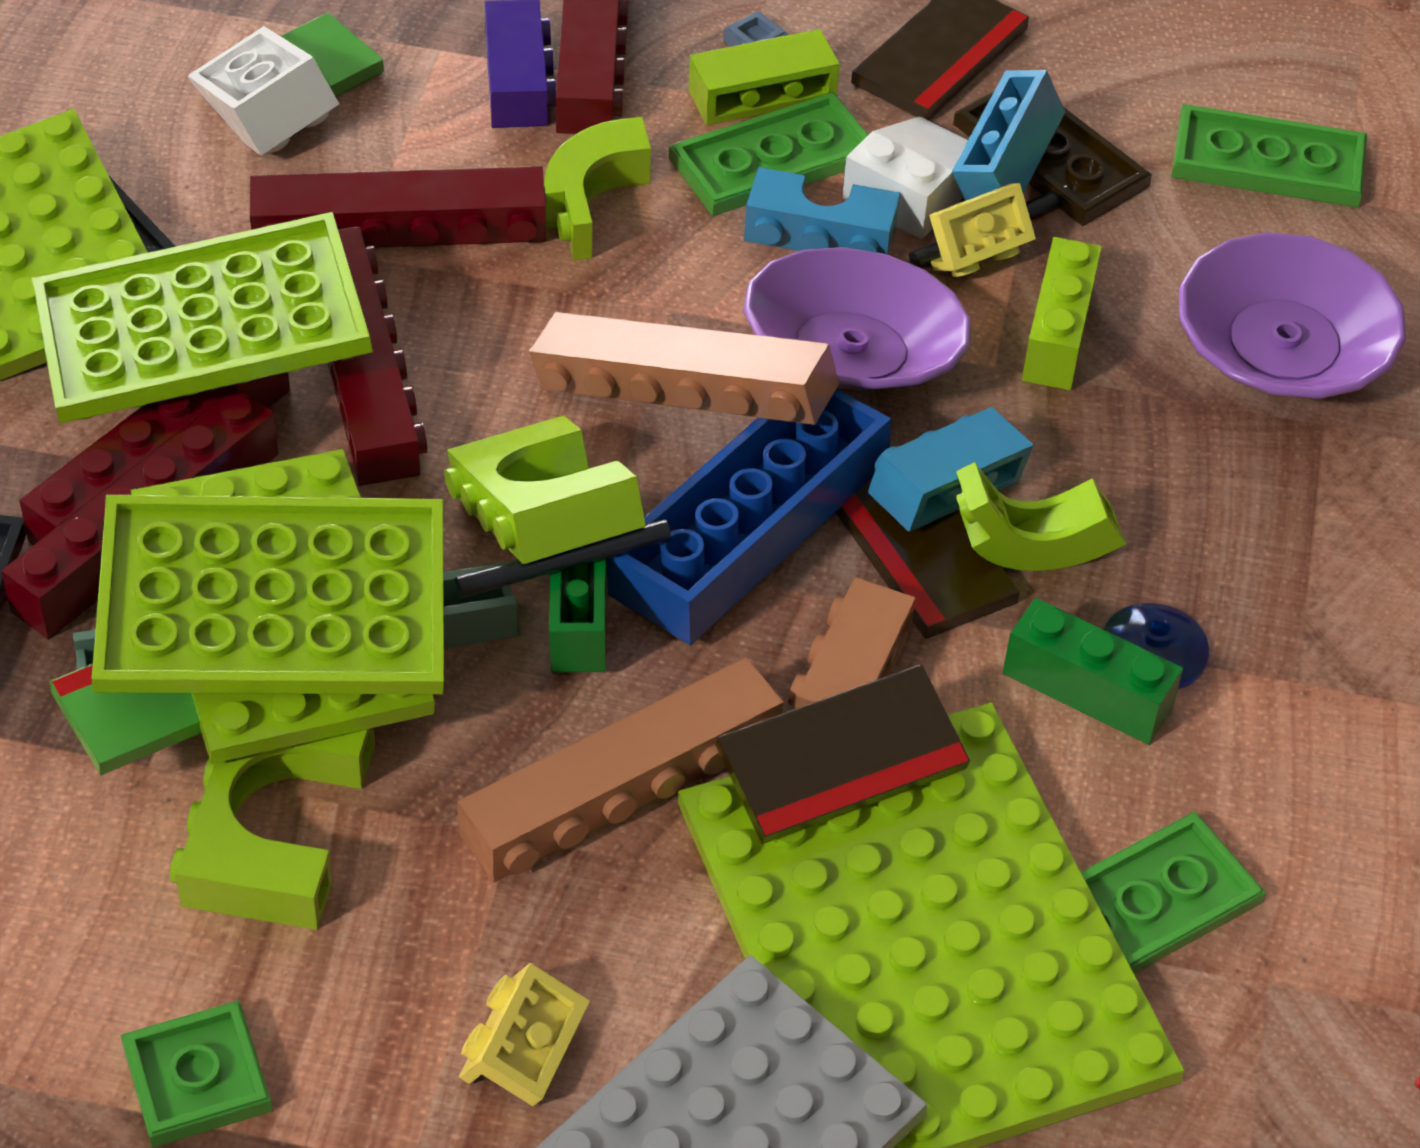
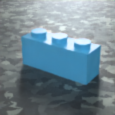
M1014 70L1004 72L952 170V174L965 200L1012 183H1020L1023 193L1026 190L1065 114L1064 107L1047 70Z
M990 407L971 416L964 415L955 423L939 430L927 431L918 439L899 447L892 446L886 449L875 462V473L868 493L910 532L959 510L956 496L963 491L956 471L976 462L994 487L1001 491L1019 482L1034 445L993 407Z

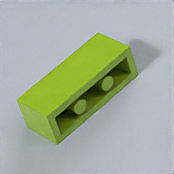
M821 29L691 54L688 91L706 126L770 113L830 92H834L837 95L840 63Z
M1053 237L1029 336L1022 381L1071 391L1102 246Z

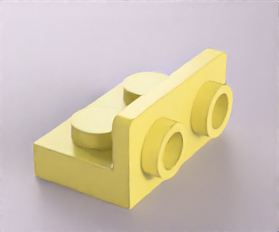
M1020 183L1005 185L929 215L941 254L940 258L931 261L933 271H951L952 277L967 275L979 270V261L992 257L993 261L1013 257L1020 253L1019 245L1036 239Z
M529 963L512 978L504 975L497 982L487 999L486 1006L493 1010L486 1024H478L463 1046L461 1054L468 1059L459 1078L470 1084L480 1075H484L529 1105H536L543 1099L590 1000L532 963Z

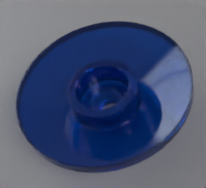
M1157 603L1131 605L1116 612L1103 629L1183 667L1178 689L1193 683L1206 668L1209 658V643L1203 629L1192 617L1174 607Z

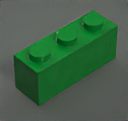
M606 558L550 574L549 646L551 672H606Z
M1035 597L1010 632L1002 674L1150 745L1173 709L1183 667Z

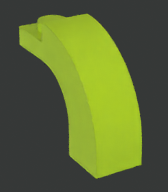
M643 117L611 120L582 130L564 142L549 161L544 179L546 229L558 228L560 241L569 242L573 260L592 258L593 223L588 207L592 199L610 189L650 184L651 146Z
M976 462L956 471L963 491L956 498L971 546L980 556L996 565L1024 571L1056 570L1094 560L1127 544L1112 504L1093 478L1051 498L1037 501H1020L1001 494Z

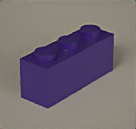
M540 0L484 1L491 127L548 126L547 107H556L555 78L546 79V76H553L554 74L553 49L544 48V46L551 45L550 18H541Z

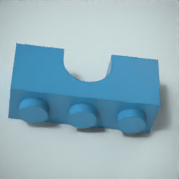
M758 167L746 204L744 241L796 251L846 247L889 255L897 225L899 192L853 184L849 197L843 203L834 206H821L809 201L804 196L806 175Z

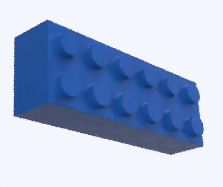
M837 388L815 425L757 418L644 517L645 524L665 519L671 531L670 541L606 558L608 595L691 646L873 478L876 460L886 449L890 448L891 418Z

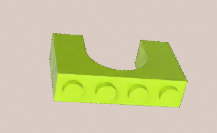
M564 415L447 449L451 468L444 470V476L451 497L454 500L459 499L463 503L468 515H475L479 519L484 531H491L497 538L500 547L503 550L508 549L522 564L646 527L637 476L618 460L589 469L582 431Z
M374 728L211 764L208 758L204 771L203 785L205 792L202 801H194L192 803L187 820V834L189 835L184 849H176L171 862L170 881L177 883L181 907L318 930L333 882L329 850L259 837L246 830L236 820V815L241 805L252 793L267 784L280 780L304 779L362 789L376 745Z

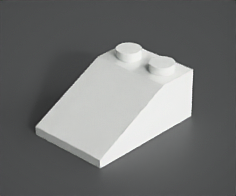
M265 26L188 75L194 87L238 137L261 156L265 153H273L282 149L290 141L289 137L304 127L309 128L320 124L328 117V112L339 105L315 59Z
M920 116L872 131L846 157L842 199L847 200L853 184L899 192L900 200L896 227L923 239L933 229L929 215L956 205L964 197L952 174V170L968 140Z

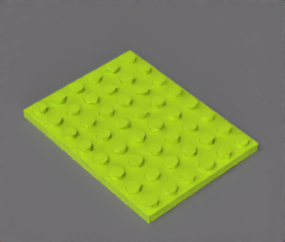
M992 702L948 714L970 759L967 769L765 844H761L730 776L678 791V805L744 958L746 959L749 955L754 957L927 1103V1116L894 1148H979L1179 1084L1185 1071Z

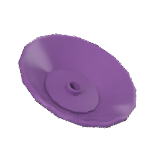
M1266 232L1226 240L1197 258L1179 286V321L1197 353L1228 378L1271 395L1322 399L1359 391L1391 370L1406 341L1404 307L1384 275L1352 251L1312 236Z
M846 247L800 250L767 263L747 284L743 313L754 334L828 343L839 380L837 387L839 389L866 391L917 386L950 372L970 349L971 319L956 293L926 270L887 254Z

